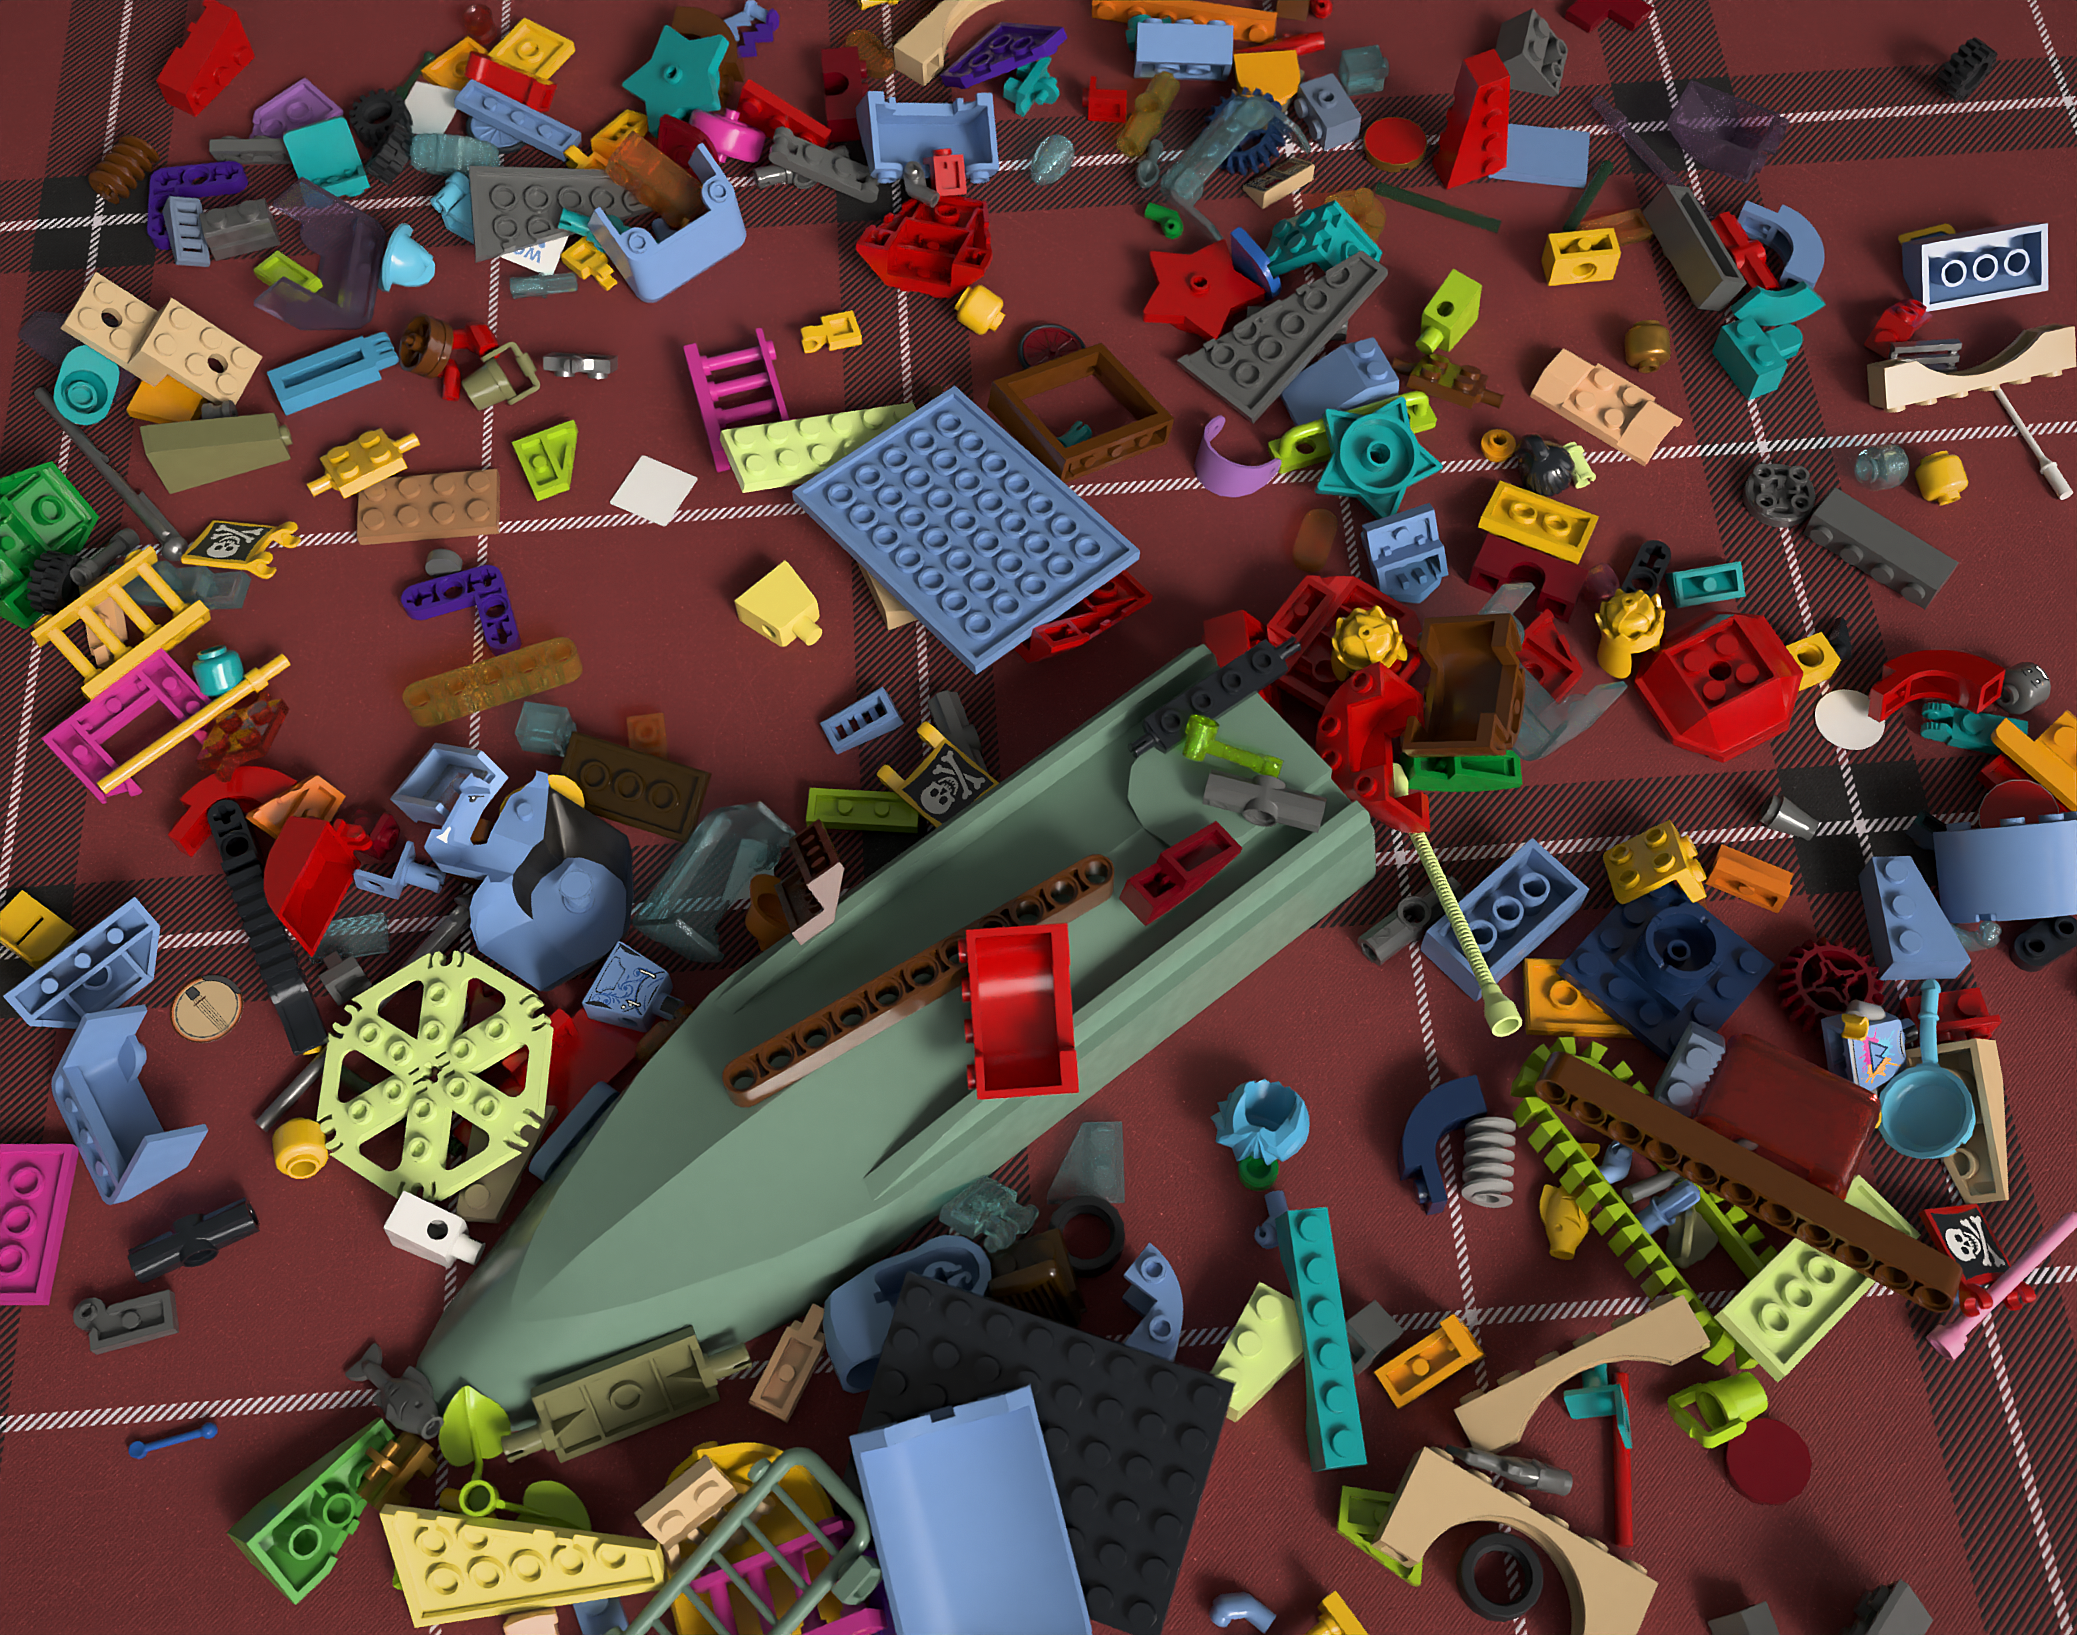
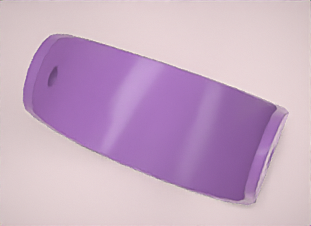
M1219 415L1212 419L1204 429L1194 464L1197 479L1207 490L1219 496L1240 497L1252 494L1265 486L1276 475L1282 460L1275 458L1260 466H1244L1220 456L1210 444V441L1221 431L1225 423V417Z

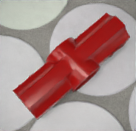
M1729 211L1719 214L1710 223L1746 281V285L1743 287L1748 293L1757 285L1765 290L1780 291L1781 286L1766 265V253L1762 243L1757 239L1750 240L1735 215H1731Z

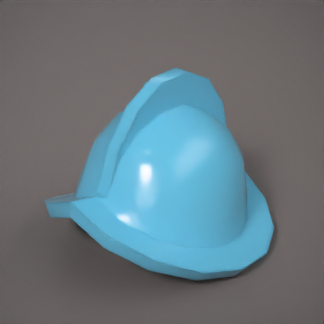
M406 223L399 224L394 230L380 263L376 284L382 292H389L392 284L405 287L422 286L429 283L435 274L434 256L429 254L419 243L411 238L413 229Z

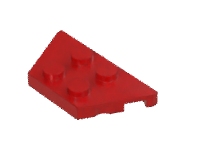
M1548 608L1519 635L1522 650L1515 652L1520 660L1519 668H1525V702L1522 721L1537 724L1581 679L1583 669L1577 658L1570 652V645L1564 634L1560 635L1553 623L1554 615Z

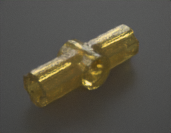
M1166 71L1155 74L1146 91L1136 98L1134 111L1117 139V148L1123 152L1124 156L1133 159L1136 156H1142L1151 138L1161 131L1162 119L1180 89V82L1174 78L1173 74Z

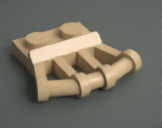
M707 1455L635 1512L641 1525L662 1544L670 1577L691 1556L689 1555L681 1559L678 1543L688 1536L699 1547L708 1536L699 1526L711 1516L720 1523L728 1514V1511L723 1506L729 1501L738 1502L751 1487L732 1482ZM768 1494L748 1516L749 1519L756 1524L763 1514L768 1515L775 1507L774 1499ZM743 1524L719 1549L722 1555L734 1545L738 1544L741 1546L749 1540V1531ZM712 1558V1559L705 1565V1567H707V1566H709V1565H711V1564H714V1565H715V1564H717V1563H716V1561Z

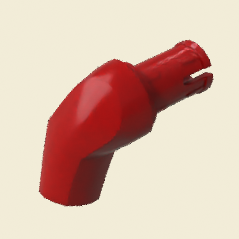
M468 322L465 328L453 330L452 350L468 349L473 353H477L481 359L500 347L492 330L483 322ZM500 353L494 356V358H498L500 356Z

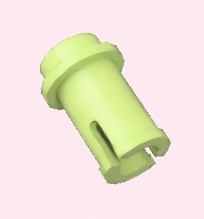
M1576 442L1564 445L1563 447L1569 452L1575 463L1574 477L1572 478L1575 487L1582 488L1589 485L1590 481L1595 480L1596 475L1592 472L1583 456V447L1578 446Z

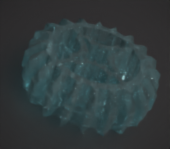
M424 133L414 136L412 138V146H410L411 165L424 173H431L432 175H440L442 177H450L455 171H458L469 179V166L499 167L500 157H498L499 149L494 144L469 137L445 133Z

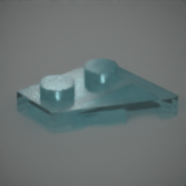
M1122 1121L1082 1123L1047 1193L1048 1204H1062L1076 1196L1093 1195L1109 1203H1125Z

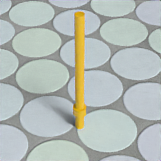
M281 653L260 669L253 668L243 675L244 680L96 782L97 785L107 794L253 691L258 693L268 686L269 683L267 681L290 666V662Z

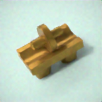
M403 1431L395 1442L390 1440L381 1453L370 1446L365 1454L374 1461L363 1474L366 1479L355 1493L380 1512L385 1504L407 1507L410 1503L411 1494L404 1490L403 1487L415 1474L421 1480H425L439 1466L437 1460L431 1454L433 1448L415 1434Z

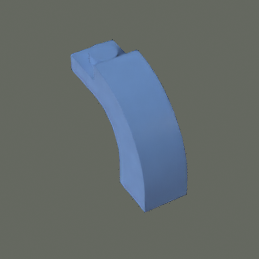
M1746 201L1738 221L1749 238L1757 239L1771 247L1781 257L1784 271L1779 280L1780 291L1792 288L1803 280L1814 289L1823 269L1825 257L1823 243L1816 229L1804 216L1782 204L1777 213Z

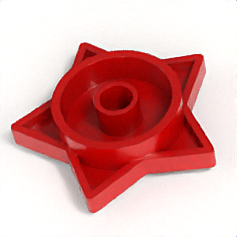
M1221 239L1191 255L1158 251L1149 252V265L1157 288L1143 310L1144 322L1169 323L1181 331L1198 334L1208 342L1213 338L1217 340L1221 337L1225 326L1236 313L1247 309V306L1257 305L1265 299L1264 288L1234 270L1226 239Z

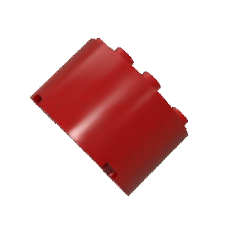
M1378 661L1356 671L1333 694L1318 722L1316 753L1332 768L1331 779L1352 803L1357 800L1369 812V815L1396 831L1405 833L1430 831L1428 796L1423 792H1417L1398 798L1394 797L1392 738L1401 736L1402 731L1406 730L1408 716H1416L1425 729L1423 695Z
M1068 923L966 930V938H958L960 963H968L969 977L961 978L963 1002H971L972 1019H964L966 1044L974 1043L975 1064H967L968 1090L977 1089V1100L1079 1093L1069 965L1071 964Z

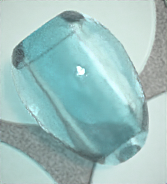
M1059 134L1051 135L1038 145L1030 168L1032 180L1036 184L1042 186L1052 184L1070 169L1075 151L1073 144L1066 137Z

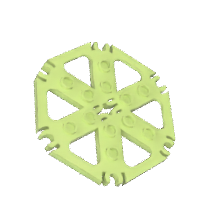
M454 951L452 962L447 966L445 965L446 956L441 952H435L434 955L430 953L424 955L351 999L360 1004L362 1009L359 1010L352 1005H346L344 1009L352 1015L351 1023L347 1026H342L336 1022L333 1024L334 1030L343 1035L342 1039L329 1032L328 1038L330 1042L327 1043L316 1122L320 1123L321 1131L326 1135L336 1131L335 1138L325 1144L326 1149L334 1152L330 1154L331 1156L397 1199L400 1198L403 1191L417 1197V1191L421 1187L424 1188L423 1199L426 1201L435 1202L436 1199L439 1201L446 1199L521 1154L520 1151L510 1145V1142H514L521 1147L528 1146L529 1143L520 1136L522 1127L525 1125H531L537 1129L540 1127L538 1120L529 1116L530 1112H535L538 1116L544 1118L554 1028L550 1026L551 1019L545 1014L533 1019L534 1012L544 1006V1004L537 998L539 996L465 951L464 955L459 951ZM478 978L504 994L505 1005L499 1012L462 1033L467 987L470 979ZM413 981H421L424 986L417 1039L384 1020L378 1014V1006L383 999ZM527 1045L529 1058L526 1085L524 1091L519 1096L509 1097L475 1076ZM357 1050L394 1073L391 1077L349 1102L341 1103L338 1099L342 1060L350 1051ZM434 1067L442 1070L437 1074L438 1081L436 1083L428 1079L432 1076L431 1069ZM452 1111L485 1130L489 1135V1144L481 1153L452 1170H446ZM407 1117L402 1161L397 1169L386 1171L360 1153V1144Z

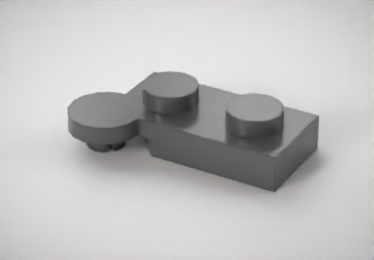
M170 1289L116 1303L109 1307L100 1299L87 1298L76 1306L73 1314L74 1323L81 1330L89 1332L90 1351L96 1355L179 1333L175 1293Z

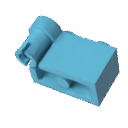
M455 171L445 181L446 185L430 199V202L439 213L442 212L446 229L474 244L469 179L461 172Z

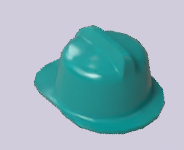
M87 345L78 346L70 351L62 363L54 388L53 400L61 415L65 419L80 425L95 424L105 418L111 408L119 381L118 365Z

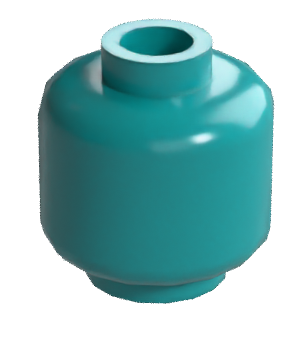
M225 645L214 646L197 653L198 659L192 664V671L199 690L205 696H216L218 698L245 679L243 675L246 673L239 654L234 650L227 649Z

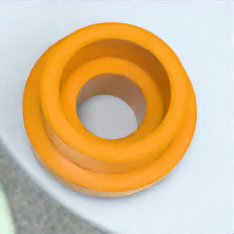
M1501 429L1488 431L1484 434L1481 441V449L1484 456L1488 460L1497 463L1511 457L1516 447L1514 437L1509 432Z

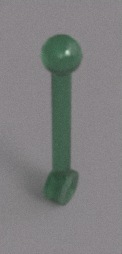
M427 51L424 53V60L403 86L397 87L396 95L399 94L403 100L407 98L409 88L422 73L421 69L436 59L433 52Z

